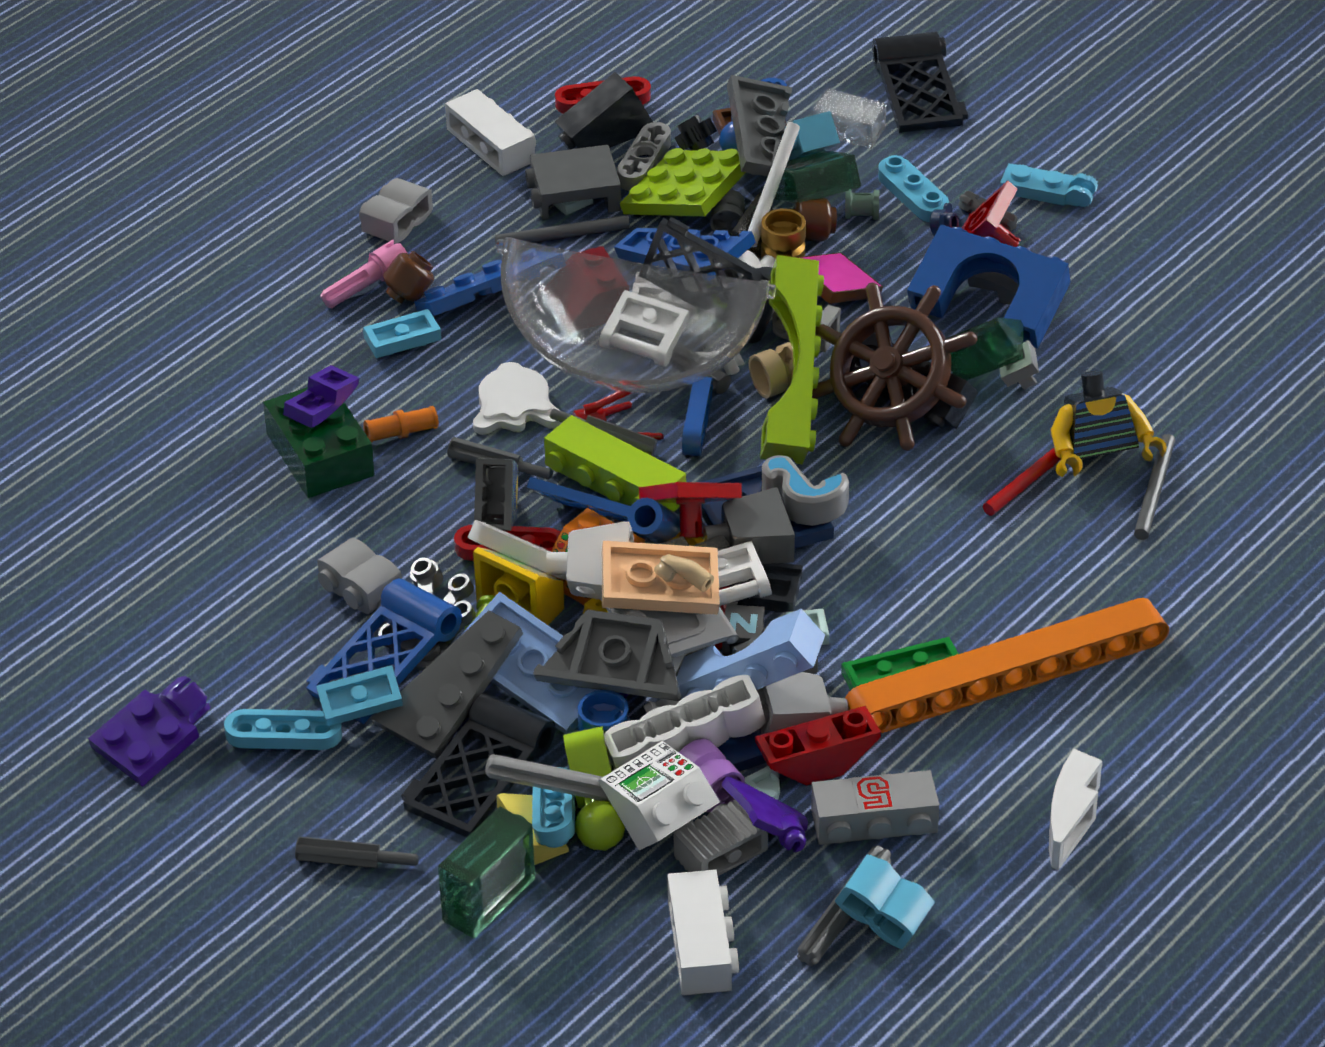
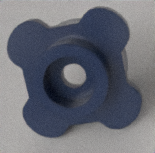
M945 203L943 209H935L932 212L930 229L934 236L940 225L951 228L959 226L958 216L956 213H952L951 203Z

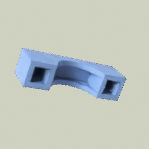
M801 608L772 620L754 642L733 655L723 656L714 645L684 657L676 676L681 699L698 691L713 690L722 681L738 675H749L756 690L813 668L825 634Z

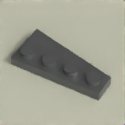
M488 610L400 691L403 706L378 712L371 718L373 723L438 759L468 716L472 704L485 691L523 635L521 628Z

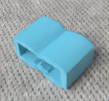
M869 854L866 855L835 899L836 904L846 914L861 923L869 925L881 939L900 949H903L935 903L921 885L901 878L887 861Z

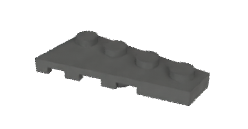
M735 75L730 76L727 82V90L742 172L768 177L785 130V118L788 113V102L793 87Z

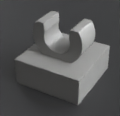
M1029 340L997 355L1001 379L1007 387L1019 382L1025 390L1037 384L1036 379L1033 377L1034 374L1039 373L1036 351Z

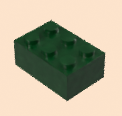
M308 387L263 401L266 433L307 498L375 476L372 443L345 402L320 424L310 428L283 415L284 402L306 391Z

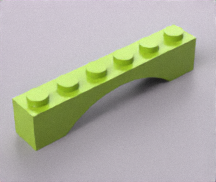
M777 255L771 271L769 304L780 317L788 333L793 350L794 369L791 385L782 398L768 410L761 434L760 459L766 460L772 456L781 455L793 458L796 464L803 465L808 451L813 452L815 448L816 430H811V420L816 418L818 399L812 398V391L818 385L819 367H814V357L818 358L821 346V337L815 336L816 327L820 326L822 319V306L817 305V296L822 295L824 275H818V260Z

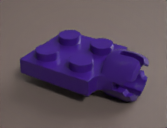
M181 676L175 679L161 693L152 694L146 689L143 690L88 738V741L93 750L143 787L200 737L194 724L208 713L211 706L209 703H206L207 696L195 682L184 687L191 679Z

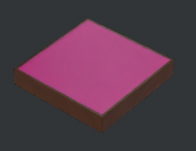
M841 252L796 257L819 261L818 275H824L823 291L820 297L829 304L867 299L865 289L872 282L878 284L882 293L883 286Z

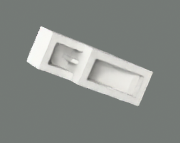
M1076 749L1072 750L1062 767L1055 785L1051 805L1049 855L1051 867L1056 870L1061 868L1096 819L1102 760Z

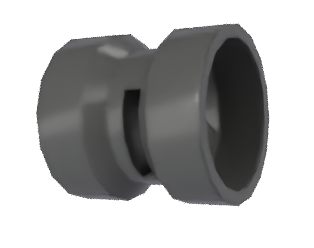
M730 189L711 209L710 225L714 231L726 230L730 236L738 234L744 225L745 199L738 191Z

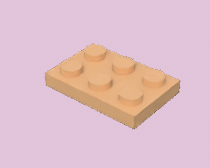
M603 541L601 551L602 608L718 615L720 597L717 548ZM670 554L693 560L713 575L714 581L707 591L702 592L678 573L675 574L672 581L666 582L655 573L654 569L661 562L660 558L662 556Z

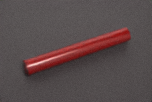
M1052 448L983 504L984 512L989 516H993L1056 465L1061 458L1056 456L1055 448Z

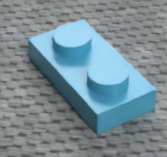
M429 309L363 327L364 339L375 358L392 355L442 340L441 329Z
M392 665L316 686L327 726L403 706Z

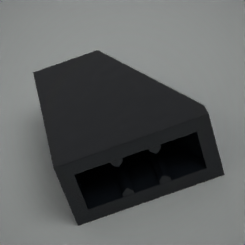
M614 72L560 116L555 123L562 132L558 135L559 139L568 150L602 145H609V148L636 138L641 129L646 124L653 123L633 88Z

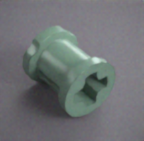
M846 189L845 219H851L852 216H872L873 220H879V190H874L873 193H852L851 189Z

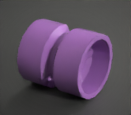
M709 739L694 740L679 751L680 754L700 767L720 803L706 812H712L720 804L728 805L730 801H735L722 787L721 783L726 776L745 783V778L729 760H726L722 752Z

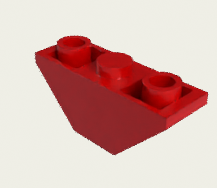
M865 705L755 736V742L771 770L808 786L812 782L825 781L844 775L881 738V731Z

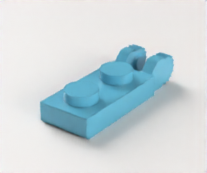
M1008 163L1000 182V187L1007 180L1017 187L1018 190L1015 194L1017 197L1077 207L1089 206L1093 199L1092 195L1098 187L1096 178L1083 173L1073 177V175L1063 174L1058 171H1047Z

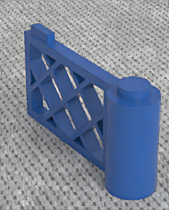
M529 478L527 488L547 499L580 510L589 508L604 517L621 522H630L634 532L656 544H665L680 532V515L651 498L639 499L631 506L537 478Z
M398 578L384 587L381 593V606L326 666L321 664L306 680L308 683L307 691L311 696L319 699L316 687L318 685L329 683L334 679L347 678L350 675L395 665L394 674L399 686L438 641L446 642L455 636L462 622L461 610L404 579ZM384 621L393 625V633L374 637V632ZM414 638L421 640L414 649L401 652L402 641ZM394 644V654L375 658V648ZM368 650V660L354 664L349 663V660L355 653ZM373 714L356 718L355 720L364 724Z

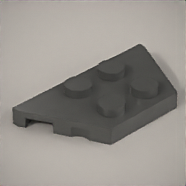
M586 610L576 621L574 629L570 633L565 634L555 645L557 651L544 666L538 664L533 672L536 681L596 690H610L617 693L680 701L681 699L665 628L660 619Z

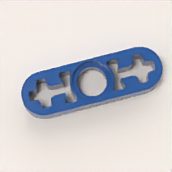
M694 376L683 429L682 455L700 457L702 455L713 397L712 377Z

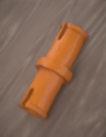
M434 406L405 413L401 409L394 411L391 416L364 420L363 422L364 432L371 443L395 436L403 439L407 438L409 433L432 428L436 429L439 426L438 415Z

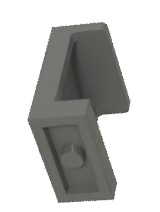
M609 145L530 155V168L525 169L526 184L528 189L533 188L531 189L533 209L539 208L542 220L549 219L548 207L551 204L603 197L608 213L621 211V184Z

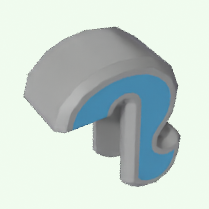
M772 456L766 459L762 465V491L777 487L788 518L795 523L814 526L835 520L845 513L849 504V480L845 473L822 480L819 485L813 486L788 456Z

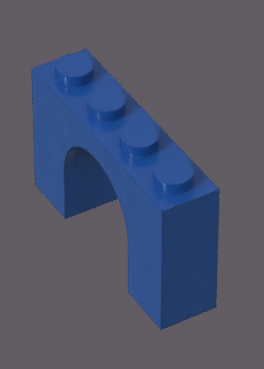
M940 225L907 289L910 308L915 310L927 289L932 285H936L940 288L941 295L929 315L943 318L956 290L966 279L983 272L1001 273L1013 279L1019 286L1003 319L1005 337L1018 343H1024L1029 340L1033 347L1038 349L1071 283L1068 263L1055 256L1046 257L1033 253L1022 246L1013 247L1000 243L992 237L977 236L968 233L960 227L951 228Z

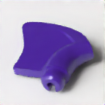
M729 776L724 778L721 783L722 787L747 812L753 826L776 835L780 844L787 850L792 849L794 853L801 851L805 847V832L808 828V820L802 813Z

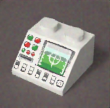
M663 741L598 780L639 850L660 841L720 803L700 767Z

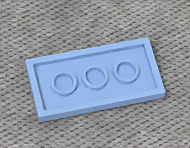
M499 592L465 630L467 631L488 610L521 628L523 635L491 682L537 715L554 721L555 727L564 734L572 733L578 727L577 707L579 701L586 694L597 690L536 681L533 675L534 669L538 664L544 666L557 651L555 645L561 640L563 635Z

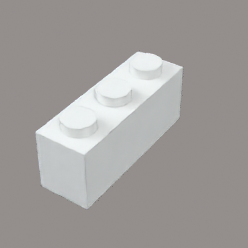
M476 89L445 103L447 130L502 176L530 164V155L535 154L536 147L534 134L531 130L526 129L517 122L511 114L506 113L493 99L488 98Z
M717 869L668 874V905L681 994L691 995L732 991V974L739 973L737 948H729L728 942L734 941L732 917H724L723 910H729L727 886H719Z

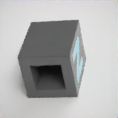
M726 604L725 616L738 634L739 639L733 644H728L726 641L722 642L723 656L732 655V647L749 641L753 637H758L764 632L765 607Z

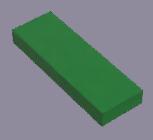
M950 637L841 663V673L851 691L861 684L958 655L959 653Z

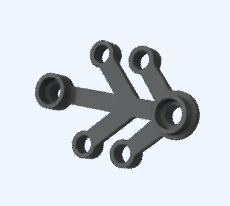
M420 558L412 564L410 578L414 585L434 595V589L443 581V574L435 561L429 558ZM457 574L453 576L448 582L450 592L443 599L461 610L462 622L459 630L450 640L446 642L438 641L416 665L417 669L423 671L448 648V645L465 626L471 624V621L476 617L470 602L463 600L469 597L474 590L468 575ZM381 600L377 604V609L381 606ZM389 623L384 624L379 629L378 635L382 636L393 633V625ZM417 639L402 641L401 650L414 649L420 641ZM394 644L386 645L385 647L394 648Z

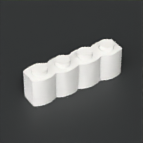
M738 675L722 681L713 690H702L684 697L676 705L655 708L646 713L640 720L619 723L604 733L611 764L614 770L661 741L677 752L692 741L702 738L709 739L716 747H719L729 737H742L757 731L766 723L759 694L750 676Z

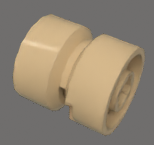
M790 342L777 346L776 350L768 349L750 356V376L755 388L762 397L767 399L787 391V388L791 385L794 369L793 350Z

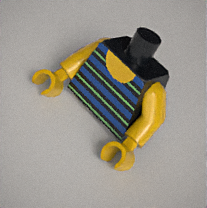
M1102 371L1082 373L1083 392L1065 396L1064 406L1059 409L1051 427V436L1056 456L1061 458L1056 466V473L1063 477L1067 473L1065 464H1069L1073 469V475L1076 476L1083 467L1081 459L1139 448V442L1144 443L1142 457L1146 461H1152L1153 455L1149 450L1151 446L1156 447L1163 457L1167 449L1166 443L1159 437H1153L1154 431L1149 421L1132 398L1114 387L1104 388Z

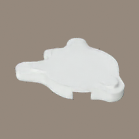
M506 362L481 381L479 385V405L481 410L473 420V429L476 433L486 435L499 428L521 432L525 429V424L528 421H535L550 429H554L561 424V422L549 417L552 409H559L550 402L547 381L538 372L522 367L515 362Z

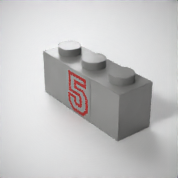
M931 770L812 782L811 811L819 845L938 833L939 802Z

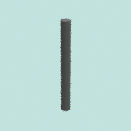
M626 215L495 235L496 248L629 229V218Z
M1164 434L1161 437L1167 446L1164 456L1160 455L1159 450L1156 454L1134 531V536L1140 540H1145L1149 536L1176 441L1175 437L1171 434Z

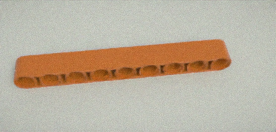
M1137 598L861 684L849 691L845 698L848 702V710L866 705L881 733L1153 648L1166 639L1170 630L1168 624L1149 599Z

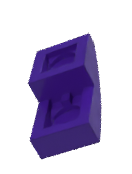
M330 365L308 377V388L306 391L284 402L283 415L313 428L328 418L347 400L359 385V378Z

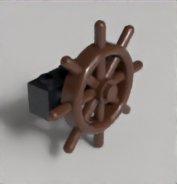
M872 282L865 289L870 311L856 318L842 333L825 324H820L819 327H816V336H820L821 339L834 345V349L830 359V379L818 383L817 388L812 391V398L816 399L835 393L839 402L852 414L839 436L838 441L841 446H850L863 424L866 423L876 427H896L901 448L905 451H910L915 445L910 422L924 415L926 420L940 428L947 424L957 429L978 394L976 389L968 381L951 373V353L975 345L977 335L974 332H966L946 339L940 329L928 318L941 295V290L938 286H930L914 310L904 306H884L878 284ZM905 326L896 343H892L888 327ZM919 331L922 332L930 345L909 352L908 349ZM866 382L868 383V389L861 401H859L851 387ZM889 394L892 407H874L879 397L885 398Z

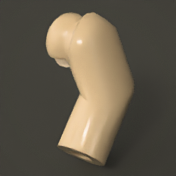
M670 554L662 556L660 558L661 562L654 569L655 573L666 582L672 581L675 574L678 573L702 592L707 591L714 581V576L693 560Z

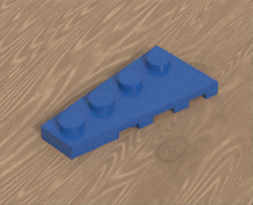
M657 228L634 229L614 246L617 257L643 264ZM688 230V232L736 258H739L756 243L752 231H741L739 236H730L726 230H715L713 236L701 235L699 230ZM665 233L663 239L669 251L681 248L675 237ZM700 251L693 253L699 268L711 265L706 254ZM684 255L672 258L678 272L690 270ZM664 260L653 262L652 267L668 271ZM715 272L702 274L706 281L711 282L717 278Z
M530 247L518 249L511 253L512 258L504 262L501 260L489 262L482 266L483 271L475 275L473 273H466L453 279L454 284L446 288L444 286H436L424 292L425 297L414 301L417 312L429 309L432 316L474 301L476 299L474 293L476 292L479 295H487L505 289V281H527L537 277L536 269L541 267H550L552 270L563 267L565 265L561 253L531 251Z

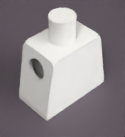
M619 522L571 531L568 535V552H547V575H566L571 594L601 600V551L603 541L634 542L630 522Z

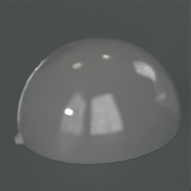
M506 237L505 240L498 239L496 245V253L502 254L501 285L503 297L516 327L525 340L541 357L565 374L581 382L611 391L627 393L669 391L699 382L716 373L737 356L748 343L759 324L767 298L774 299L776 293V285L770 284L768 280L755 281L690 272L564 250ZM624 290L689 311L690 319L674 347L671 359L666 367L655 364L653 359L616 347L608 349L599 345L601 332ZM620 328L618 332L619 334L655 346H659L661 342Z

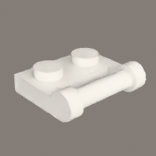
M624 290L601 332L599 345L608 349L616 347L653 359L655 364L666 367L671 359L672 351L690 319L689 311ZM620 328L661 342L659 346H655L619 334L618 332Z
M752 541L718 551L719 588L738 582H745L719 590L720 606L755 595H759L760 598L772 595L768 577Z

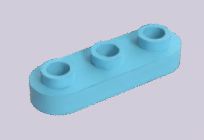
M892 155L879 163V181L919 219L930 222L932 212L935 209H943L944 204L949 203L948 197L903 157Z
M240 709L229 714L224 721L226 740L229 744L238 748L326 750L336 746L342 739L341 723L327 726L323 711Z
M533 787L532 826L536 841L539 844L550 848H557L565 845L575 834V795Z

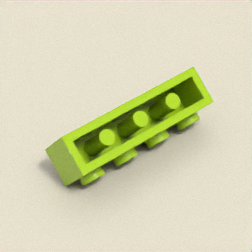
M573 415L569 416L544 437L546 466L606 496L611 501L631 506L639 500V487L686 482L685 472ZM660 503L672 511L680 507L676 503Z

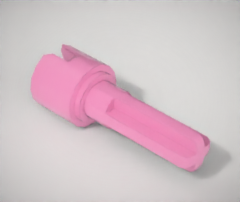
M394 240L384 244L369 254L368 263L323 290L321 299L328 308H333L377 280L384 281V272L398 254L407 253L405 248L400 243L394 244Z

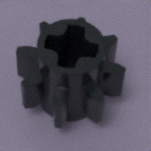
M699 114L677 126L681 134L676 136L675 140L683 150L688 148L690 150H699L714 144L711 135L717 132V129L710 118L702 121Z

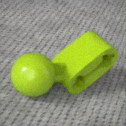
M603 726L563 735L570 770L601 777L613 771L610 755L605 744ZM575 795L578 808H582L576 817L575 832L582 844L593 850L602 851L616 846L624 837L625 826L612 804L608 801Z

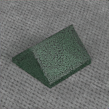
M995 318L948 337L951 338L966 332H974L977 335L975 345L951 353V372L966 381L1023 359V324L1021 320Z

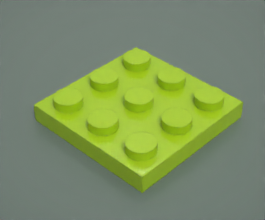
M675 148L666 152L664 158L654 168L650 169L636 186L631 188L630 193L620 202L623 214L706 216L746 172L741 171L739 155L736 149L710 151L707 148L699 150Z

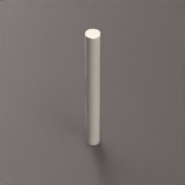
M787 123L748 231H752L756 240L752 247H757L761 236L762 218L771 209L797 138L800 126L796 123Z

